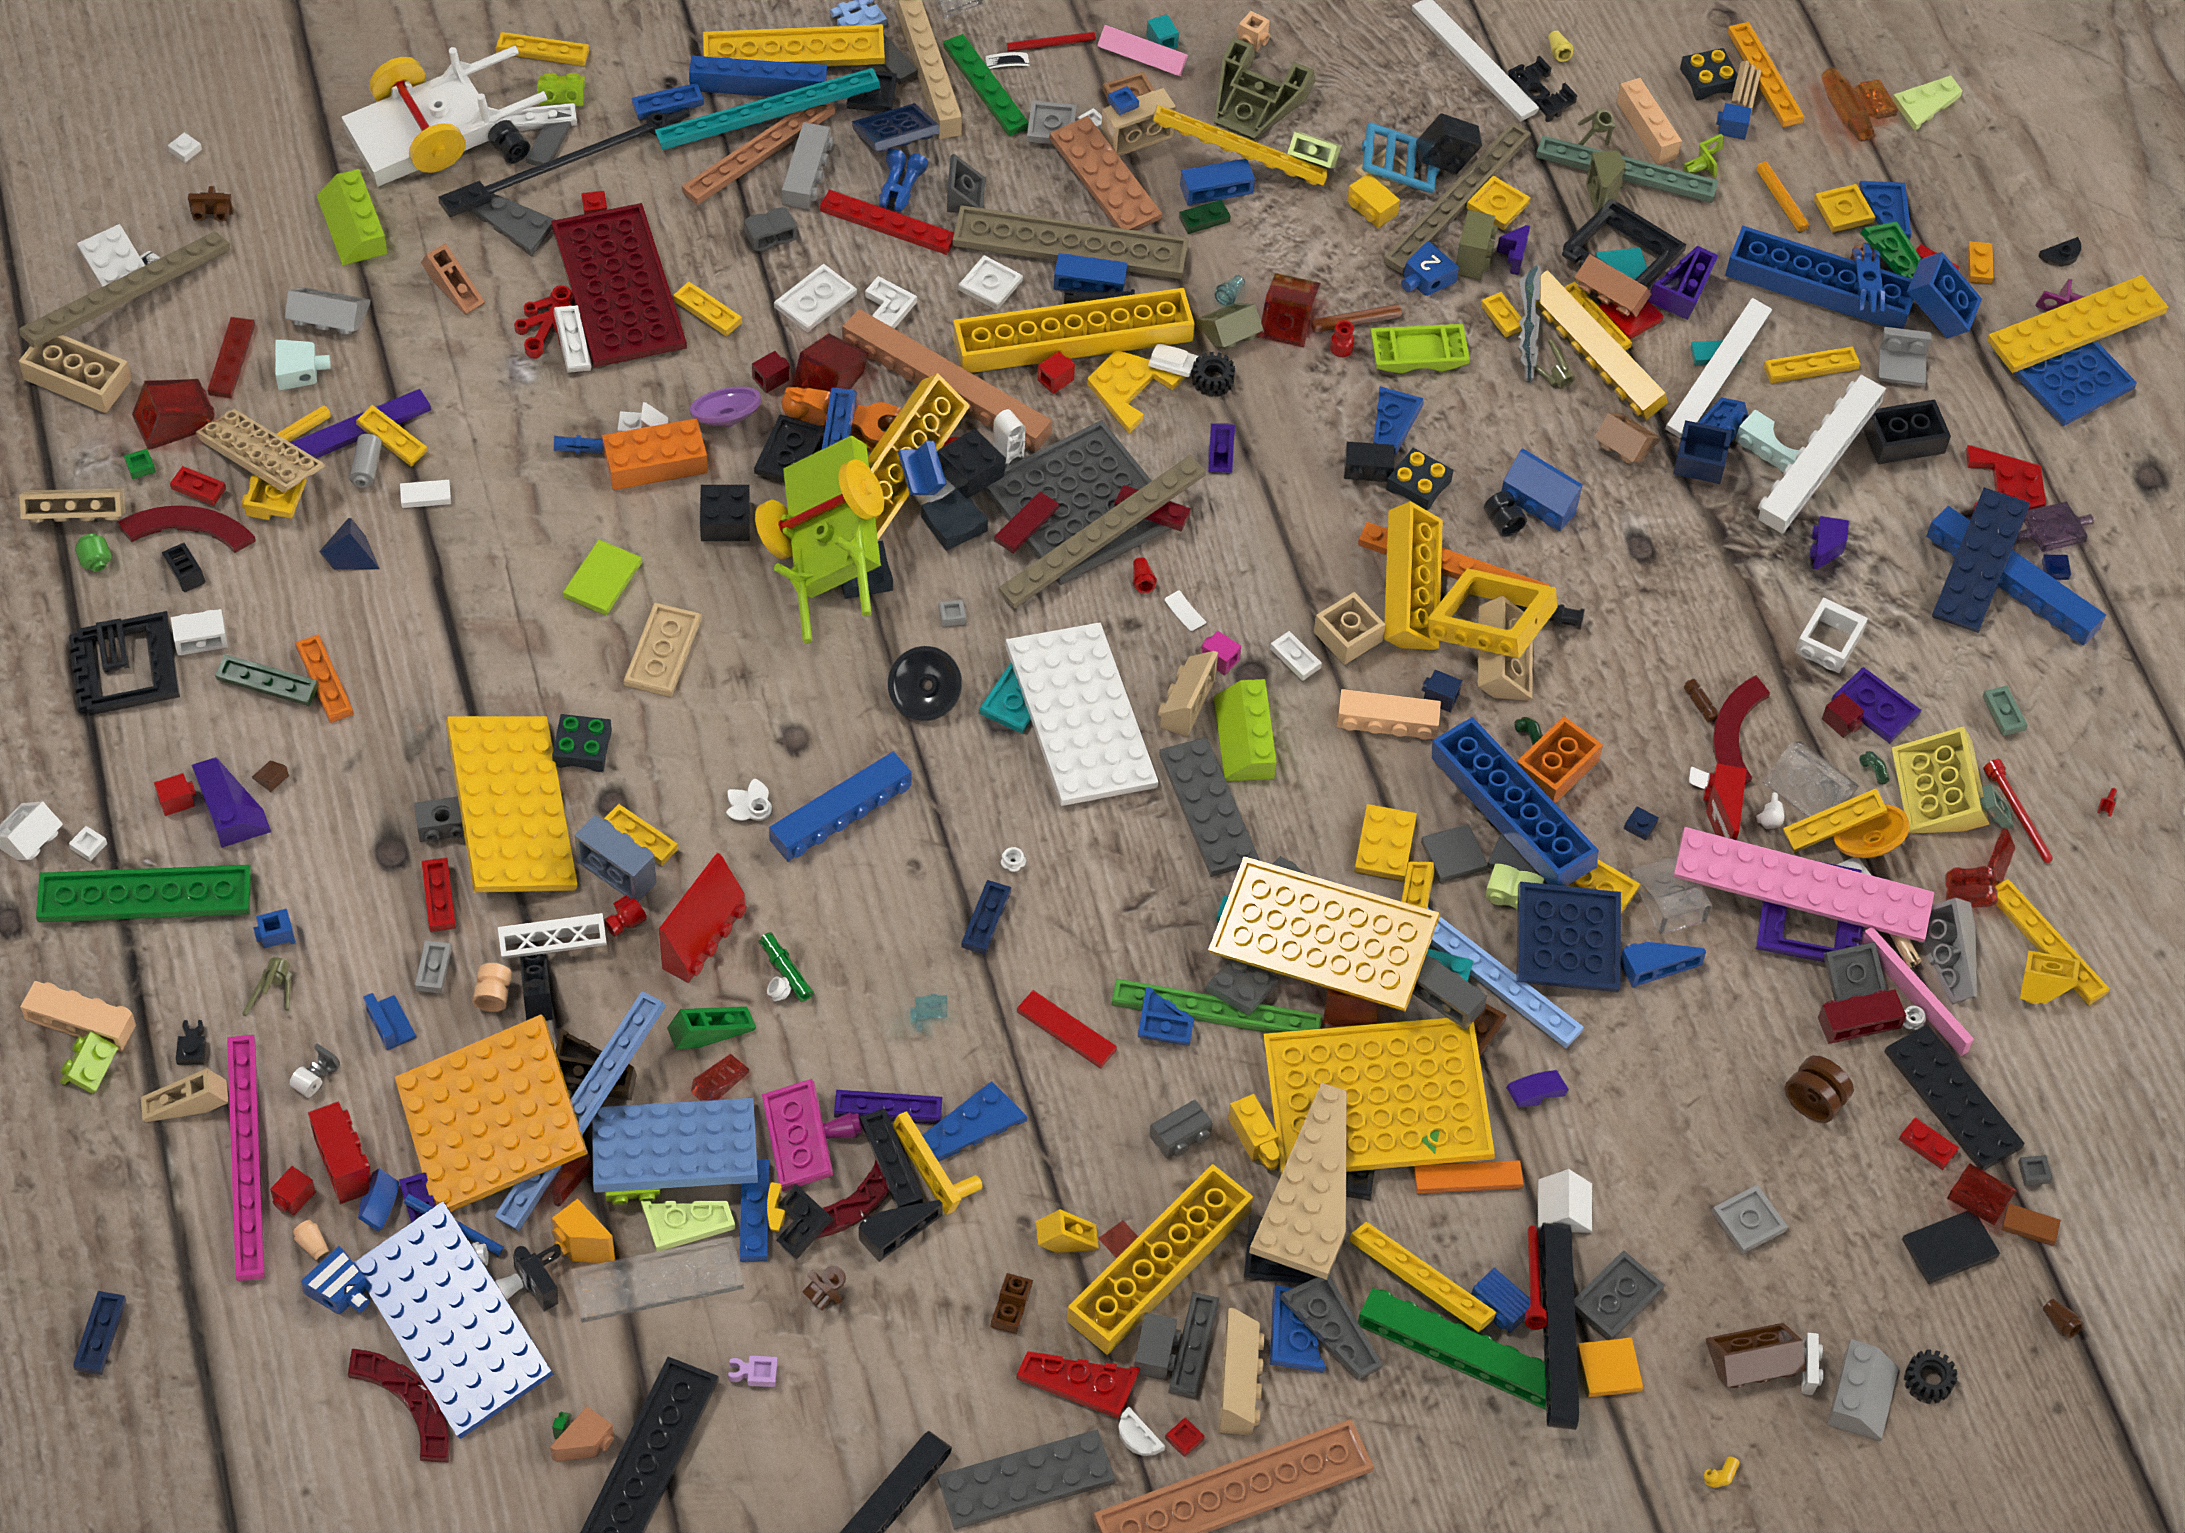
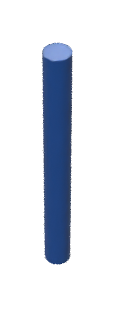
M410 1194L404 1200V1204L422 1214L434 1208ZM457 1221L468 1240L474 1243L486 1244L487 1250L497 1256L501 1254L504 1246Z

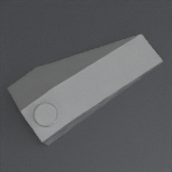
M1953 898L1934 904L1931 908L1926 938L1924 942H1919V944L1923 945L1927 953L1926 957L1936 969L1938 979L1951 1003H1958L1977 997L1976 927L1971 903Z

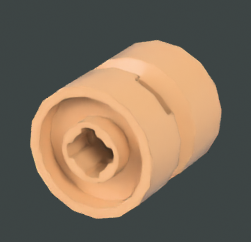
M485 963L478 968L477 985L474 988L472 1002L480 1010L500 1012L507 1006L508 988L511 984L512 971L501 964Z

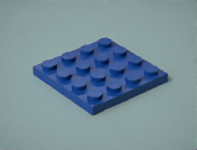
M2097 341L2013 373L2063 426L2133 390L2137 384Z

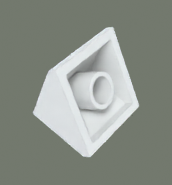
M1570 1169L1538 1179V1230H1541L1542 1223L1546 1222L1571 1225L1572 1232L1591 1234L1592 1183Z

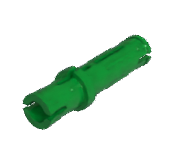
M772 932L764 934L758 943L768 954L769 962L778 968L783 977L788 979L790 987L800 1002L810 999L814 991L789 958V952L780 946Z

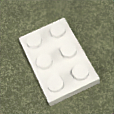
M120 224L77 243L81 254L101 287L145 266Z

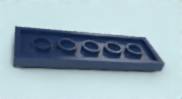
M1985 487L1983 488L1932 613L1933 618L1979 633L2030 508V502Z

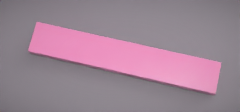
M1870 927L1865 930L1860 944L1875 942L1883 971L1915 1006L1923 1009L1929 1022L1960 1056L1966 1054L1974 1040L1973 1037L1874 928Z

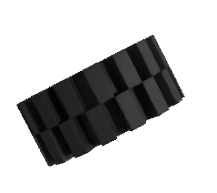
M1210 352L1209 356L1203 353L1202 358L1198 356L1196 362L1194 361L1193 386L1195 385L1197 391L1201 389V394L1203 395L1209 392L1210 397H1213V393H1216L1217 397L1221 396V391L1224 394L1228 393V389L1231 390L1234 384V362L1232 360L1229 361L1227 355L1222 358V353L1219 352L1217 356L1214 355V352ZM1208 371H1216L1222 374V376L1213 378L1207 376L1205 373Z
M1931 1349L1926 1350L1925 1354L1920 1351L1911 1358L1906 1368L1904 1380L1907 1381L1905 1387L1906 1389L1911 1387L1910 1395L1918 1394L1916 1400L1920 1402L1922 1398H1926L1925 1403L1930 1404L1932 1399H1934L1935 1404L1940 1403L1941 1399L1944 1401L1951 1394L1957 1382L1956 1376L1958 1373L1957 1369H1953L1955 1366L1954 1362L1948 1363L1949 1356L1946 1354L1943 1358L1940 1357V1351L1936 1350L1934 1355H1932ZM1924 1369L1934 1370L1939 1374L1941 1382L1936 1385L1925 1382L1921 1377V1371Z

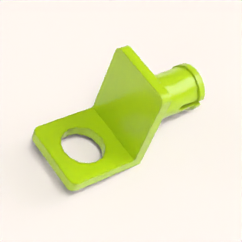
M1719 134L1699 143V157L1683 163L1684 172L1695 174L1706 169L1713 178L1716 177L1717 163L1711 155L1723 149V135ZM1717 142L1715 147L1708 149L1712 143Z

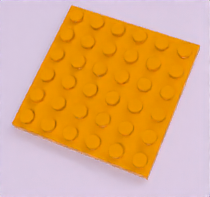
M542 1014L395 1076L422 1173L426 1172L428 1179L426 1183L429 1196L433 1195L435 1206L444 1202L452 1212L588 1154L548 1026Z

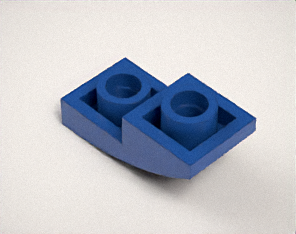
M380 1168L374 1171L371 1176L369 1193L361 1198L358 1218L376 1231L382 1230L396 1199L399 1181Z

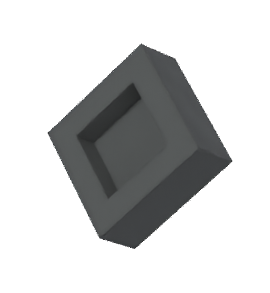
M2046 1155L2020 1157L2018 1164L2024 1186L2051 1183L2053 1178Z

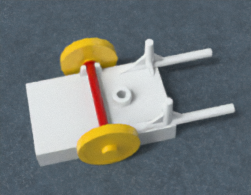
M516 46L471 64L460 61L457 49L452 47L449 49L451 65L442 76L425 82L426 74L420 63L411 57L391 59L382 64L373 73L369 81V90L377 102L342 116V121L347 136L377 187L417 170L434 173L448 168L462 156L465 150L489 141L488 134L496 124L495 121L547 100L546 94L543 91L499 110L487 106L485 95L478 94L467 76L518 55L519 52Z

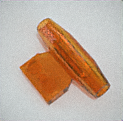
M1828 68L1822 73L1821 79L1830 103L1842 123L1859 141H1867L1874 135L1870 117L1881 119L1897 115L1898 108L1880 79L1860 82L1859 85L1853 87L1837 68Z

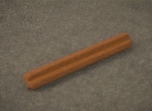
M1399 304L1316 318L1312 320L1311 327L1314 333L1334 330L1336 323L1341 320L1350 321L1353 326L1400 318L1402 311Z

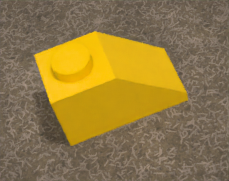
M1061 1209L1036 1221L1038 1246L1055 1253L1095 1251L1099 1249L1097 1227L1092 1222Z

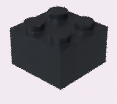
M1440 113L1416 140L1419 162L1458 174L1482 147L1478 125Z
M976 428L937 451L944 477L966 499L1004 477L1006 457Z
M701 485V541H750V485Z

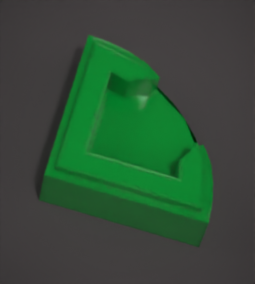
M561 1411L559 1416L555 1418L552 1426L555 1439H558L568 1428L572 1417L571 1413Z

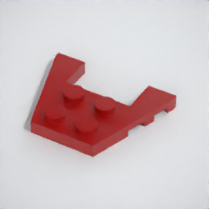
M1967 445L1965 452L1968 468L1992 469L1995 490L1997 492L2030 502V508L2027 513L2045 508L2046 498L2041 465ZM1975 502L1973 510H1975L1978 502Z

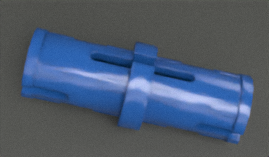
M554 435V451L575 452V454H580L581 452L602 454L603 442L602 438H581V435H576V437Z

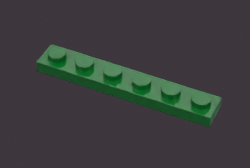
M964 34L943 41L945 51L1007 135L1010 137L1027 130L1029 122Z

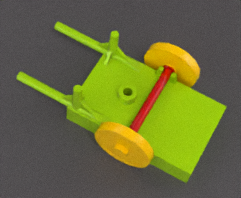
M852 435L783 469L788 509L779 501L772 499L760 504L755 511L757 532L768 551L776 558L782 560L793 556L794 566L791 569L777 563L774 566V571L789 579L798 594L802 640L805 644L812 642L808 597L813 598L857 577L862 616H870L872 614L867 572L881 566L875 517L880 515L884 509V497L878 479L869 467L867 444Z

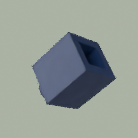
M1434 670L1431 678L1426 677L1421 691L1425 692L1424 699L1441 701L1440 709L1451 713L1460 695L1463 680Z

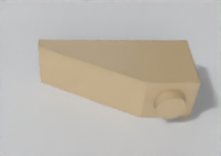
M206 1068L141 1097L142 1121L151 1122L207 1113L228 1104L227 1080Z

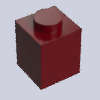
M773 351L752 363V379L765 393H768L789 381V362L785 357H781L776 351Z
M1842 692L1826 705L1822 720L1844 738L1850 732L1855 733L1861 728L1865 711Z

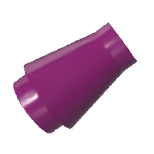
M849 1112L832 1121L823 1123L826 1139L857 1138V1135L863 1134L859 1113L852 1114V1112Z

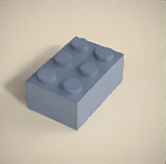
M594 815L574 835L577 863L624 896L628 895L630 899L634 898L639 902L656 884L654 854L648 848L636 844L628 834H622L616 830L608 820H602Z

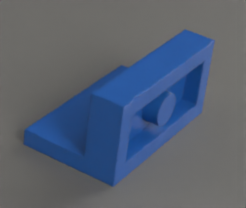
M925 441L917 450L898 451L910 495H935L946 485L934 441Z
M373 993L363 997L365 1009L387 1051L416 1038V1034L395 995L379 1002Z

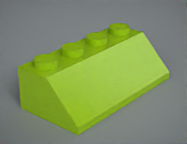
M360 169L336 174L317 194V200L342 266L388 254L385 235Z
M1265 679L1240 680L1214 695L1224 778L1226 782L1274 779L1277 762Z

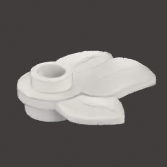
M753 779L748 791L729 789L728 800L732 807L726 811V814L738 821L750 818L756 821L767 819L772 812L771 803L767 800L769 795L767 787L759 780Z

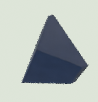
M348 518L319 551L334 570L380 569L366 535L352 518Z

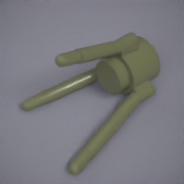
M1598 108L1595 113L1578 122L1579 125H1583L1592 120L1591 130L1578 145L1583 146L1595 132L1603 133L1606 131L1605 144L1609 145L1613 129L1616 127V124L1613 122L1614 117L1609 111Z
M1549 339L1548 343L1559 364L1552 368V376L1537 364L1535 370L1545 377L1551 386L1557 384L1559 388H1565L1573 383L1575 376L1569 369L1560 347L1555 346L1553 340ZM1526 356L1527 363L1531 366L1530 358Z
M273 957L269 960L267 969H264L262 977L242 1013L243 1016L248 1015L261 990L263 994H267L271 984L280 985L282 982H284V1008L286 1011L290 1009V982L293 974L288 972L290 967L288 961L279 957Z

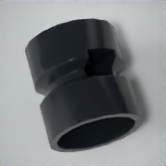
M510 120L498 122L491 128L488 134L489 141L507 163L514 164L523 160L530 151L529 142Z
M1508 491L1494 494L1484 504L1483 509L1490 520H1494V526L1503 537L1516 534L1527 523L1525 514L1517 506L1515 499Z

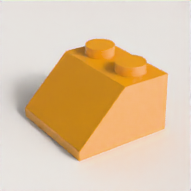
M576 1199L552 1217V1234L555 1238L553 1244L560 1245L562 1256L566 1254L572 1262L611 1264L615 1261L612 1235L579 1199Z

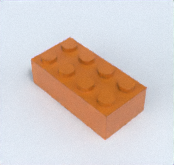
M697 418L602 435L603 453L613 490L708 473L707 453Z

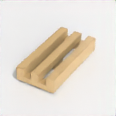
M1746 60L1740 63L1731 102L1738 106L1753 108L1761 70L1759 68L1755 69V66L1753 64L1749 65L1750 62Z

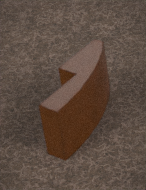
M1010 1273L1006 1274L990 1327L1017 1334L1032 1288V1279Z

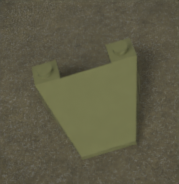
M1233 37L1223 55L1214 124L1255 140L1307 99L1316 81L1313 69L1293 62L1283 83L1250 71L1249 68L1255 58L1254 47L1252 44Z

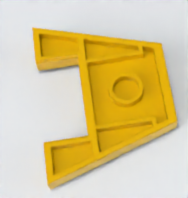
M1115 350L1087 378V385L1127 433L1130 434L1143 421L1144 414L1130 406L1129 403L1153 379L1174 390L1186 377L1148 366L1149 359Z

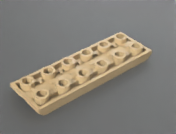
M236 409L226 412L220 418L196 431L197 436L203 443L282 492L288 491L305 477L313 475L325 467L323 462Z

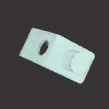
M275 340L278 390L315 384L317 382V370L331 369L330 355L317 356L314 343Z

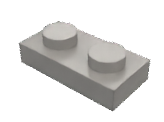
M425 940L415 983L416 991L442 994L452 951L451 943Z

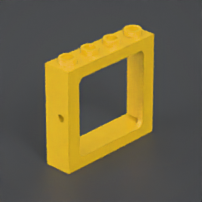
M1467 568L1428 617L1430 638L1519 659L1558 608L1556 588ZM1469 594L1493 600L1504 596L1515 605L1528 607L1509 630L1452 618Z

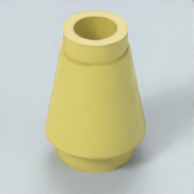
M1559 31L1551 32L1548 39L1554 59L1560 62L1568 61L1573 56V45Z

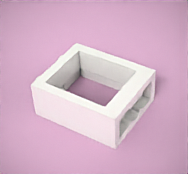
M1823 597L1800 636L1795 653L1824 666L1826 669L1840 673L1863 634L1868 618ZM1819 621L1851 635L1842 652L1809 638Z

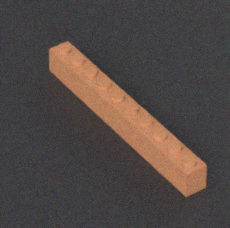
M858 309L842 326L843 342L847 346L855 348L864 353L866 357L883 364L885 368L895 371L907 381H912L919 385L921 380L938 373L970 405L965 414L974 417L985 426L994 428L996 416L1003 410L1010 409L1026 428L1025 449L1036 453L1051 436V419L863 310Z

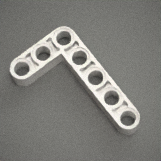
M1010 409L1003 410L996 416L993 428V446L1006 457L1005 468L1024 459L1026 428ZM945 478L946 485L935 495L913 496L920 505L948 496L956 488Z

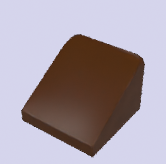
M270 760L252 776V779L272 792L289 776L288 769L285 765Z

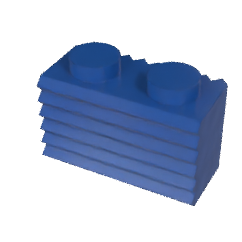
M1495 1267L1474 1285L1471 1295L1497 1312L1493 1322L1500 1329H1507L1508 1333H1511L1525 1320V1312L1530 1307V1298Z

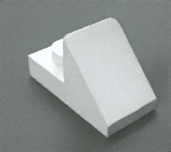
M643 402L642 413L620 412L618 432L667 424L668 417Z

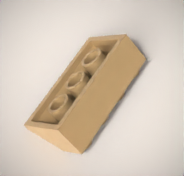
M1501 596L1479 606L1478 623L1509 630L1524 612L1504 596ZM1533 641L1519 659L1479 650L1478 687L1493 698L1531 700Z
M1229 1308L1225 1329L1219 1433L1252 1436L1254 1426H1259L1260 1409H1255V1402L1261 1399L1262 1384H1257V1375H1262L1263 1359L1258 1358V1350H1263L1264 1334L1259 1333V1322L1234 1308Z

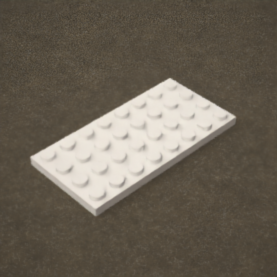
M1101 622L1006 639L1005 646L1018 679L1019 687L1022 690L1027 710L1030 713L1031 721L1061 806L1158 787L1157 776Z

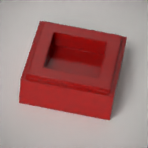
M1186 1417L1165 1435V1439L1183 1457H1186L1205 1438V1435Z

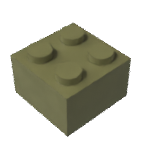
M1468 210L1456 260V265L1459 266L1458 275L1481 280L1483 271L1488 272L1491 258H1487V256L1491 257L1495 241L1491 239L1495 240L1498 226L1494 225V215Z

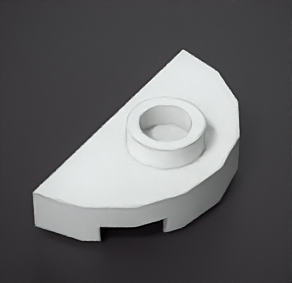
M1128 1406L1122 1413L1119 1423V1435L1125 1447L1133 1453L1143 1456L1156 1455L1164 1451V1444Z

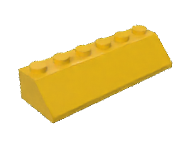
M1411 501L1388 511L1385 588L1386 625L1384 640L1399 648L1436 650L1439 649V640L1430 638L1428 617L1440 603L1443 520Z

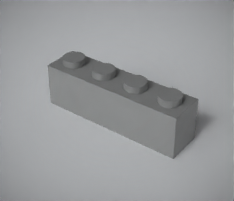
M803 122L782 188V205L809 210L812 201H816L818 188L816 187L817 184L822 183L823 179L822 167H826L828 163L827 151H831L834 138L830 137V127Z

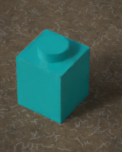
M1168 14L1147 20L1146 37L1149 41L1170 49L1178 48L1179 32Z

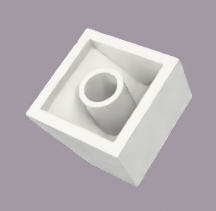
M43 801L21 803L0 824V849L16 860H31L40 853L41 850L39 848L45 842H50L58 835L57 830L63 824Z

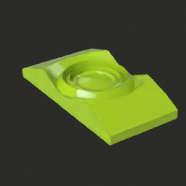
M1463 324L1370 329L1377 369L1400 374L1422 368L1443 372L1470 363Z

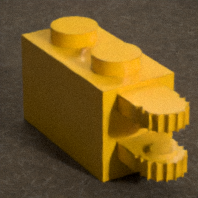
M1252 1094L1230 1103L1228 1120L1252 1161L1259 1159L1268 1171L1277 1169L1279 1165L1278 1159H1280V1150L1277 1147L1278 1135L1256 1096Z

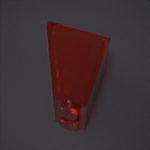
M1275 273L1264 303L1261 320L1264 331L1259 332L1258 338L1304 348L1317 305L1321 283Z
M828 333L800 352L792 387L811 388L830 393L831 388L851 389L864 373L869 353Z
M199 379L147 380L143 383L132 416L147 449H154L196 435V431L214 420L215 410L211 406L206 390L203 389Z

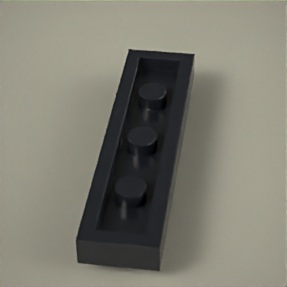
M886 1109L860 1116V1123L896 1208L923 1203V1196Z

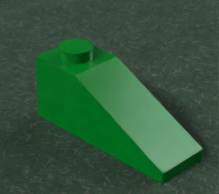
M747 1006L680 1009L667 1027L675 1049L701 1048L752 1032L756 1029Z

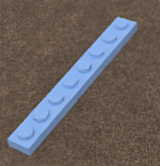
M1442 917L1439 918L1430 943L1440 952L1473 960L1471 976L1564 1048H1567L1583 1032L1584 1027L1529 984L1516 982V974Z

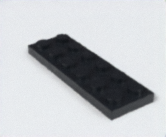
M1928 1024L1886 1047L1885 1054L1981 1172L2023 1148L2025 1144Z

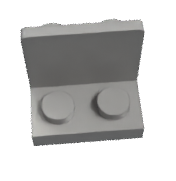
M1884 327L1879 343L1878 380L1925 386L1926 354L1931 342V332Z

